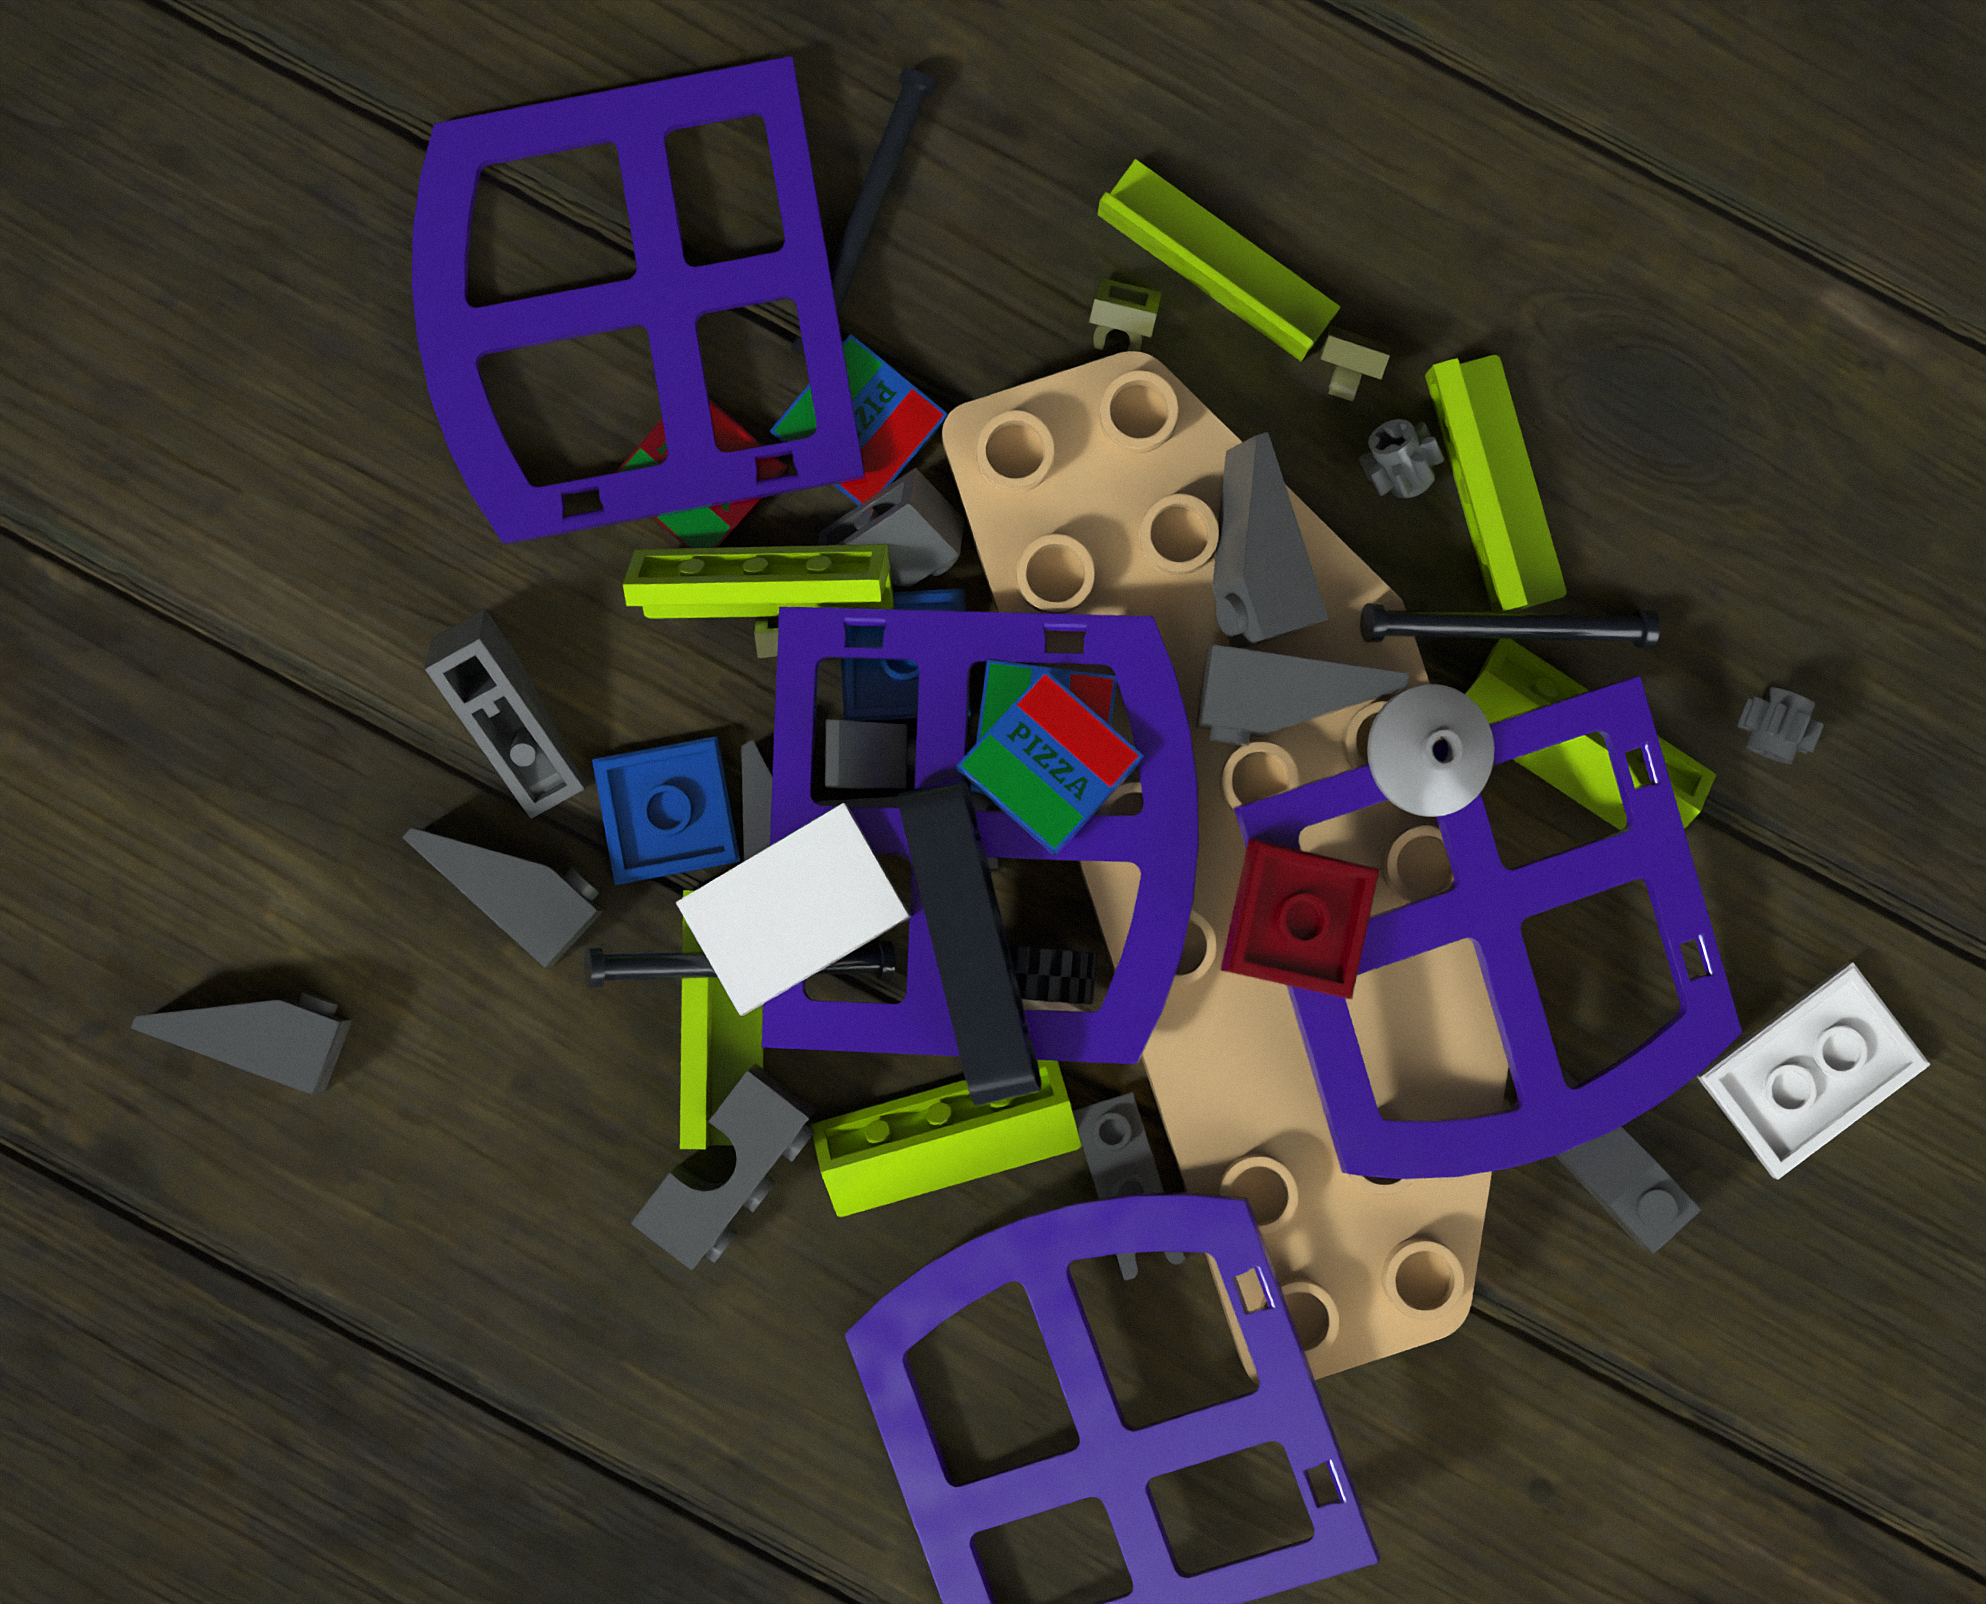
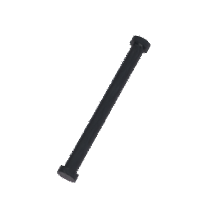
M903 68L898 82L902 85V89L830 267L838 316L926 96H933L938 84L931 76L915 69ZM796 337L791 350L805 357L802 338Z
M1367 603L1361 612L1360 630L1365 642H1382L1385 636L1632 641L1638 648H1652L1656 645L1659 638L1660 623L1658 615L1654 610H1637L1633 616L1386 610L1381 603Z
M876 941L874 947L858 948L814 975L875 973L877 979H892L896 966L894 945L892 941ZM587 948L585 952L584 972L588 988L603 987L604 981L718 977L704 952L604 955L601 948Z

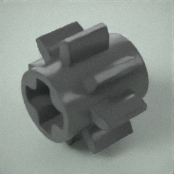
M1403 419L1391 420L1377 427L1370 435L1368 441L1371 452L1359 456V461L1369 481H1372L1378 495L1383 496L1390 491L1398 498H1411L1426 491L1435 481V473L1432 466L1444 462V456L1436 438L1431 437L1426 424L1420 422L1413 427L1409 421Z
M1769 687L1765 700L1754 697L1753 700L1748 698L1737 727L1752 732L1746 745L1747 749L1766 758L1785 764H1792L1797 751L1803 754L1814 752L1824 724L1810 719L1815 707L1813 701L1784 689Z

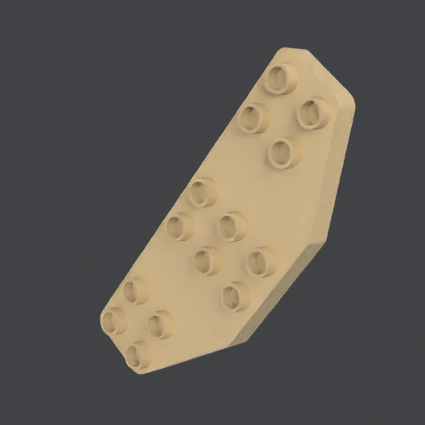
M1136 351L1108 356L957 406L949 413L943 425L944 452L996 612L1153 616L1176 671L1190 724L1198 779L1199 852L1194 902L1182 957L1164 1010L1141 1057L1185 1192L1248 1198L1315 1380L1447 1337L1462 1325L1470 1311L1492 1171L1461 1177L1394 1179L1342 1173L1287 986L1220 970L1246 853V847L1234 807L1369 763V734L1372 724L1382 707L1392 697L1405 689L1430 684L1415 637L1385 636L1382 642H1365L1361 635L1360 618L1365 604L1381 603L1386 610H1406L1403 600L1286 486L1328 620L1301 631L1242 649L1408 673V685L1398 692L1261 737L1250 735L1249 746L1210 741L1211 730L1197 728L1196 722L1206 652L1212 645L1231 647L1227 635L1221 630L1216 618L1217 603L1212 586L1216 546L1219 538V517L1226 451L1242 443V441L1163 363L1151 355ZM1045 630L1047 653L1084 654V637L1086 632ZM1018 663L1116 676L1114 670L1106 665ZM1116 681L1111 727L1135 748L1129 717L1118 682ZM1139 765L1094 815L1134 816L1140 813L1144 802ZM1389 800L1308 826L1299 835L1302 851L1380 869L1370 916L1446 891L1453 884V873L1436 816H1420L1406 812ZM1078 861L1115 974L1132 921L1141 872L1137 865L1130 862ZM1465 938L1357 975L1352 999H1345L1377 1108L1383 1119L1438 1120L1471 1117L1502 1111L1509 1065L1475 948L1471 940ZM1205 1253L1240 1361L1251 1380L1259 1386V1377L1217 1263L1210 1254ZM1252 1268L1247 1273L1237 1275L1236 1278L1248 1311L1263 1306L1268 1307L1255 1269Z

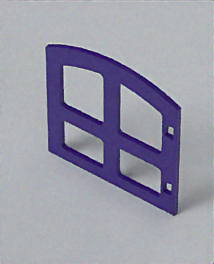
M792 56L434 123L420 176L413 226L412 292L417 341L429 395L446 444L472 497L504 544L866 479L795 63ZM753 115L760 116L765 120L785 236L784 246L774 253L699 267L690 266L686 263L666 139L672 131ZM604 143H611L617 146L637 264L635 275L628 280L478 308L470 306L468 303V258L471 224L480 173L483 168L492 164ZM782 299L792 300L797 306L817 423L816 431L811 437L728 453L722 452L717 447L697 330L698 320L707 313ZM640 326L647 329L668 449V456L665 462L658 466L549 486H532L511 450L492 408L479 370V362L482 357L491 353ZM793 454L794 465L798 471L797 474L758 481L757 460ZM599 489L600 501L604 509L565 516L564 495Z
M779 607L770 846L837 807L822 806L815 801L813 796L818 667L824 659L913 660L919 667L915 788L963 776L957 770L956 765L967 755L970 671L975 664L994 660L1010 663L1106 665L1114 670L1129 717L1135 748L1144 755L1143 761L1139 764L1144 802L1140 813L1134 816L1093 815L1056 856H1053L1005 812L976 811L987 857L1130 862L1137 865L1140 869L1141 878L1132 921L1121 959L1101 1008L1095 1012L1025 1009L1037 1060L1138 1064L1164 1010L1182 957L1194 902L1199 852L1198 779L1191 729L1176 671L1154 617ZM847 625L886 626L883 648L848 647ZM1045 630L1086 632L1084 637V654L1047 653ZM849 807L875 853L903 854L909 858L912 865L910 914L912 917H910L906 997L898 1004L814 1000L806 992L805 979L763 1004L762 1047L960 1056L900 809Z
M1633 676L1489 723L1494 740L1493 765L1595 731L1599 732L1606 743L1627 817V823L1623 830L1538 860L1506 869L1500 862L1482 796L1479 793L1464 808L1451 814L1436 816L1453 873L1452 886L1446 891L1372 915L1369 918L1357 975L1465 938L1471 940L1475 948L1517 1092V1103L1512 1109L1471 1117L1438 1120L1383 1119L1377 1108L1346 999L1286 985L1342 1173L1394 1179L1461 1177L1509 1169L1564 1153L1614 1131L1660 1104L1701 1073L1742 1033L1640 676ZM1444 739L1435 741L1432 747L1433 756L1439 762H1443L1448 756V745ZM1641 747L1651 784L1634 787L1625 752ZM1369 763L1236 806L1234 810L1246 848L1248 839L1301 850L1299 835L1304 828L1387 801L1388 799L1376 785ZM1636 879H1641L1647 886L1680 1001V1010L1674 1018L1640 1046L1606 1069L1569 1088L1563 1079L1521 934V924L1525 918ZM1696 939L1705 975L1689 978L1680 944Z
M1194 1192L1134 1193L1079 1201L1025 1216L976 1236L930 1262L885 1295L845 1333L847 1343L943 1604H997L974 1542L976 1532L1088 1497H1096L1104 1503L1133 1581V1590L1131 1592L1092 1604H1241L1376 1564L1381 1558L1248 1198ZM1154 1251L1208 1253L1217 1263L1259 1377V1388L1255 1391L1148 1425L1132 1427L1123 1417L1073 1281L1070 1264L1073 1260L1123 1253ZM1254 1268L1268 1307L1263 1306L1248 1311L1236 1276L1247 1273L1250 1269ZM1010 1281H1016L1021 1283L1027 1292L1078 1431L1080 1443L1079 1446L968 1482L959 1483L953 1480L948 1472L910 1368L907 1354L913 1345L940 1323L980 1297ZM1268 1441H1276L1282 1444L1314 1526V1535L1301 1541L1195 1573H1187L1181 1570L1177 1564L1149 1487L1150 1479ZM1326 1462L1339 1499L1319 1503L1307 1469L1317 1467L1321 1463Z

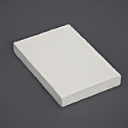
M842 803L676 902L740 1016L746 1015L912 917L846 803Z
M1847 962L1704 1069L1696 1077L1772 1178L1778 1180L1930 1066V1063L1853 962Z

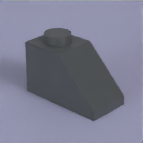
M914 468L821 530L817 546L887 544L892 585L911 587L930 574L933 576L941 575L957 561L961 552L965 519L917 468Z
M826 720L825 786L831 790L908 791V777H915L917 739H908L909 728L907 724Z

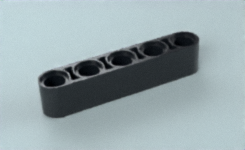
M962 776L900 792L898 794L901 819L972 1101L976 1107L1040 1092L1042 1085L1039 1066L968 784Z

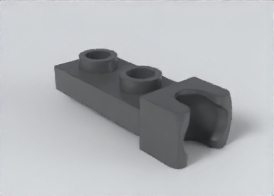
M1133 1092L1072 1111L1099 1199L1134 1193H1164ZM1165 1252L1168 1261L1176 1265L1185 1262L1183 1252ZM1135 1253L1116 1254L1124 1280L1136 1277L1138 1266Z

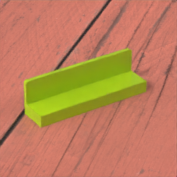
M1137 159L1133 161L1110 194L1105 192L1099 201L1098 216L1301 362L1340 309L1338 304Z
M1491 355L1459 364L1458 358L1432 365L1425 374V378L1492 612L1510 613L1563 598L1567 590L1500 357L1498 355Z
M887 544L635 549L623 582L626 606H643L644 615L650 619L779 616V607L894 609L895 606Z
M1500 638L1488 655L1476 680L1466 691L1465 695L1478 705L1488 723H1492L1589 690L1512 639ZM1595 731L1513 759L1620 831L1626 826L1627 817L1606 743L1599 732ZM1657 735L1685 830L1701 812L1716 774ZM1641 747L1625 752L1634 787L1650 785L1651 782Z
M683 890V898L696 890ZM683 916L682 952H704ZM718 977L682 978L680 1149H707L711 1145L733 1146L730 1139L708 1121L748 1069L755 1063L763 1068V1005L746 1015L740 1016Z
M1037 1060L1042 1085L1040 1092L976 1107L969 1093L966 1080L810 1124L811 1129L815 1131L813 1139L821 1175L837 1216H848L1081 1148L1080 1137L1058 1061Z

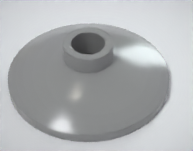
M1427 684L1403 690L1382 707L1370 730L1368 762L1376 785L1390 802L1400 809L1415 815L1443 816L1464 808L1482 791L1493 766L1494 740L1484 713L1467 695L1448 686ZM1438 738L1444 739L1448 745V756L1443 762L1437 761L1432 753L1433 744Z

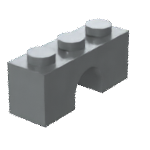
M755 1063L747 1070L708 1121L724 1133L735 1148L736 1167L733 1175L722 1181H706L696 1177L681 1164H678L666 1176L631 1224L691 1271L704 1256L715 1263L738 1233L728 1225L742 1206H745L753 1213L775 1185L776 1181L767 1175L769 1170L781 1155L792 1162L815 1133L805 1123L816 1109Z

